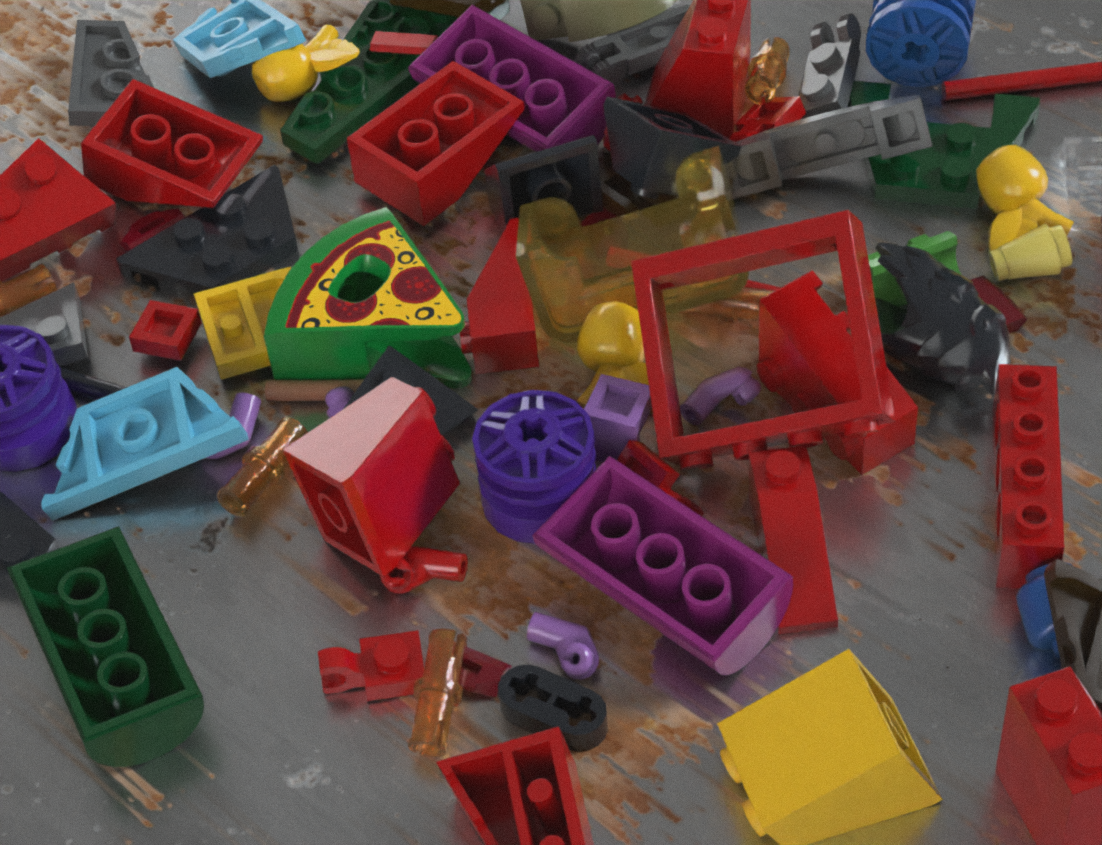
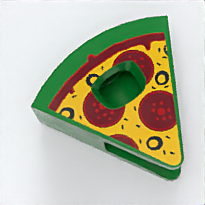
M387 207L363 214L344 223L318 240L294 264L276 292L268 313L264 332L274 380L365 379L390 345L448 388H464L472 381V369L466 357L462 354L461 348L452 337L460 333L465 327L464 314Z

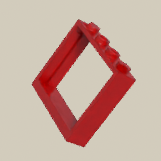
M849 210L631 261L660 459L679 465L681 471L692 468L707 469L714 466L713 458L733 454L734 460H749V452L768 450L767 447L788 443L789 447L806 445L808 449L822 445L824 443L823 436L844 432L845 438L848 439L867 437L866 434L878 432L879 425L896 422L863 224ZM838 251L862 400L684 436L663 291Z

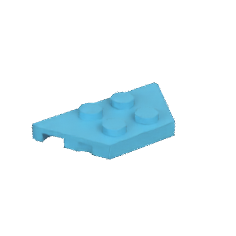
M230 0L231 3L219 13H217L215 8H208L198 17L195 23L184 29L173 39L181 56L209 78L227 75L239 67L260 60L274 52L295 47L306 41L296 22L262 0Z
M178 367L172 368L77 408L69 429L70 438L62 447L55 465L62 473L54 494H44L41 502L42 509L52 521L245 442L249 440L248 434L234 416L230 417L210 395L203 389H198L192 380Z

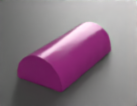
M471 5L408 66L413 79L421 84L450 62L455 61L524 101V111L506 135L534 152L592 135L597 140L598 146L605 136L606 120L603 106L606 97L616 98L614 84L474 5Z
M611 456L532 535L535 544L541 550L720 675H731L739 671L757 656L778 628L792 595V575Z

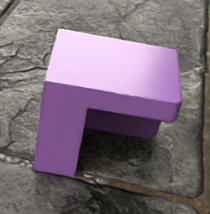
M601 374L584 408L590 416L594 430L596 461L604 462L609 456L617 460L629 440L640 441V432L652 409L649 385Z

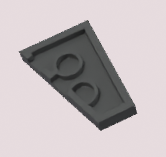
M77 20L68 107L69 126L94 127L132 79L154 88L149 75L144 73L140 64V55L124 21Z

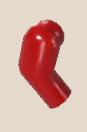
M412 546L396 567L384 577L380 575L384 586L395 594L409 593L433 578L463 582L467 574L468 557L465 553Z

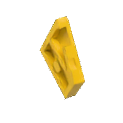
M291 266L194 293L197 308L221 380L271 366L264 332L268 313L276 292L290 271Z

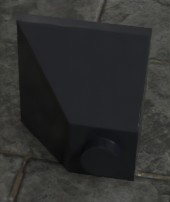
M606 97L603 106L613 170L631 182L630 190L646 198L659 199L661 193L682 197L735 159L742 147L683 112L612 97Z
M594 135L498 163L484 170L489 207L501 232L503 233L510 219L521 218L524 241L581 224L591 213L603 212L598 146Z

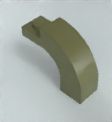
M520 0L529 37L538 41L568 36L569 42L600 37L630 28L659 15L678 1Z

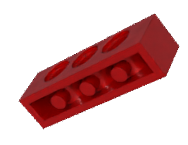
M999 364L993 403L996 588L1020 589L1026 583L1025 576L1029 572L1048 565L1056 559L1061 561L1063 559L1065 546L1057 366Z

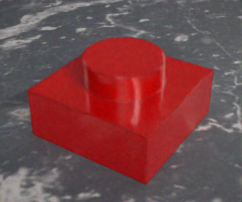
M150 300L129 336L133 352L181 361L202 324L197 308Z

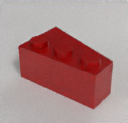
M39 138L0 175V283L29 269L30 264L56 251L61 253L73 247L75 241L97 230L103 232L115 225L116 202Z
M813 270L759 299V363L757 364V373L763 385L771 392L776 391L792 407L794 413L862 400L853 341L847 332L850 330L849 317L845 311L834 315L817 293V289L821 288L823 283ZM888 367L887 373L896 422L879 425L878 432L866 434L867 437L848 439L845 438L844 432L823 436L833 454L841 460L846 459L861 475L915 444L918 406Z
M559 726L436 762L454 797L484 845H594L576 763Z

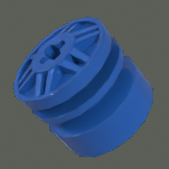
M873 0V10L867 29L865 49L872 66L886 79L903 86L924 88L942 84L943 81L951 79L959 73L967 61L976 0Z

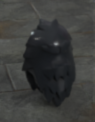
M878 243L875 248L881 256L877 261L897 278L896 281L900 285L908 304L907 310L887 301L875 298L884 351L895 359L920 369L922 374L928 378L954 384L955 391L967 392L982 385L990 394H995L999 364H1011L1009 333L1006 318L1002 312L978 297L979 294L973 285V281L947 268L929 252L910 246Z

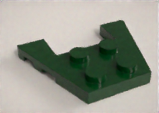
M854 80L848 107L890 99L891 84ZM995 94L990 128L975 127L967 123L944 124L927 122L932 147L883 160L881 154L864 158L874 198L978 209L983 202V198L978 188L976 169L982 160L997 148L1005 145L1019 146L1024 139L1025 130L1029 124H1034L1038 118L1040 98Z

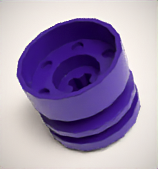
M0 325V471L19 472L39 467L61 452L62 447L70 438L69 429L75 416L77 405L67 383L61 376L60 367L55 361L50 346L41 334L24 326Z
M528 390L509 394L491 404L476 422L472 442L485 518L498 533L517 542L535 544L532 535L597 469L595 465V435L590 416L575 400L552 391Z

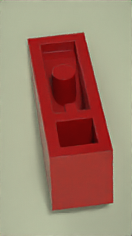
M513 218L509 220L466 299L469 321H465V327L459 333L462 354L473 353L476 375L539 367L521 218Z
M807 446L749 452L748 496L761 556L793 577L791 599L777 628L778 634L838 627L837 609L818 491Z

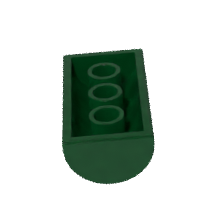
M119 526L7 567L10 579L86 752L94 761L111 767L139 765L165 755L192 734L203 715V695Z

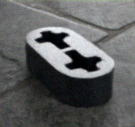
M529 664L511 668L501 677L498 684L501 712L505 719L513 725L533 734L559 726L569 750L577 752L589 751L599 746L605 739L608 732L606 703L593 690L541 667ZM531 689L537 691V698L528 696L522 703L516 701V693L525 696ZM583 713L590 714L591 722L581 720L576 727L569 724V717L579 719Z

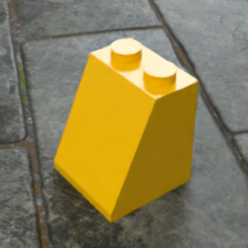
M850 649L843 651L717 723L726 747L720 750L721 759L733 780L737 784L743 783L749 799L742 802V808L750 825L760 837L768 834L779 845L812 844L930 807L943 800L892 697Z

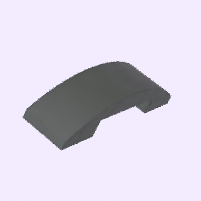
M920 95L837 109L752 135L735 142L742 146L739 155L726 164L724 168L727 177L733 180V199L781 187L782 180L879 154H881L883 160L932 147V142Z

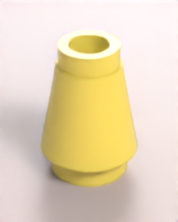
M1045 223L998 247V249L988 252L991 269L997 282L1005 279L1012 280L1061 274V268L1072 265L1071 248L1061 225L1049 228Z

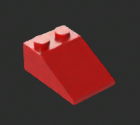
M452 61L347 137L354 181L422 226H425L461 198L524 111V101L457 62Z
M132 79L81 142L83 173L99 189L126 201L214 208L262 144L263 135Z

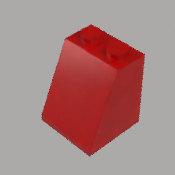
M693 0L656 64L644 104L686 113L729 139L737 131L735 124L741 118L750 85L751 0Z
M394 377L389 378L282 450L323 540L383 577L396 567L460 484L452 464L455 460L454 451L449 442L439 433L433 418L436 415V407L432 399L422 388L418 386L413 387Z
M1070 666L1009 687L995 772L1036 845H1102V711Z

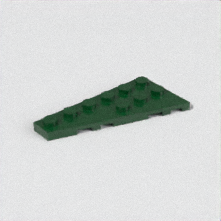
M389 0L369 1L344 37L349 43L352 42L359 48V55L335 69L320 72V83L313 92L305 93L280 129L283 145L319 164L347 141L348 136L420 84L413 79L408 69V66L420 55L371 52L370 43L375 31L437 35L439 37L458 18L390 4ZM509 0L487 13L501 20L510 12Z

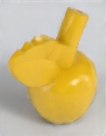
M326 24L305 46L300 44L287 50L277 51L253 62L252 77L259 91L266 99L272 102L291 101L305 95V93L310 92L315 87L318 80V72L335 69L356 58L360 53L359 48L352 42L349 43L346 39L343 41L337 39L339 35L336 28Z
M1005 145L997 148L982 160L976 169L978 188L987 207L997 215L992 221L988 232L989 251L998 249V247L1045 223L1049 228L1061 225L1066 236L1068 235L1074 221L1053 212L1039 201L1047 191L1048 177L1041 163L1031 153L1017 145Z
M608 301L595 305L585 317L577 339V350L580 359L587 368L596 372L590 385L576 401L583 409L601 374L649 385L646 363L643 362L645 355L637 309L618 301Z

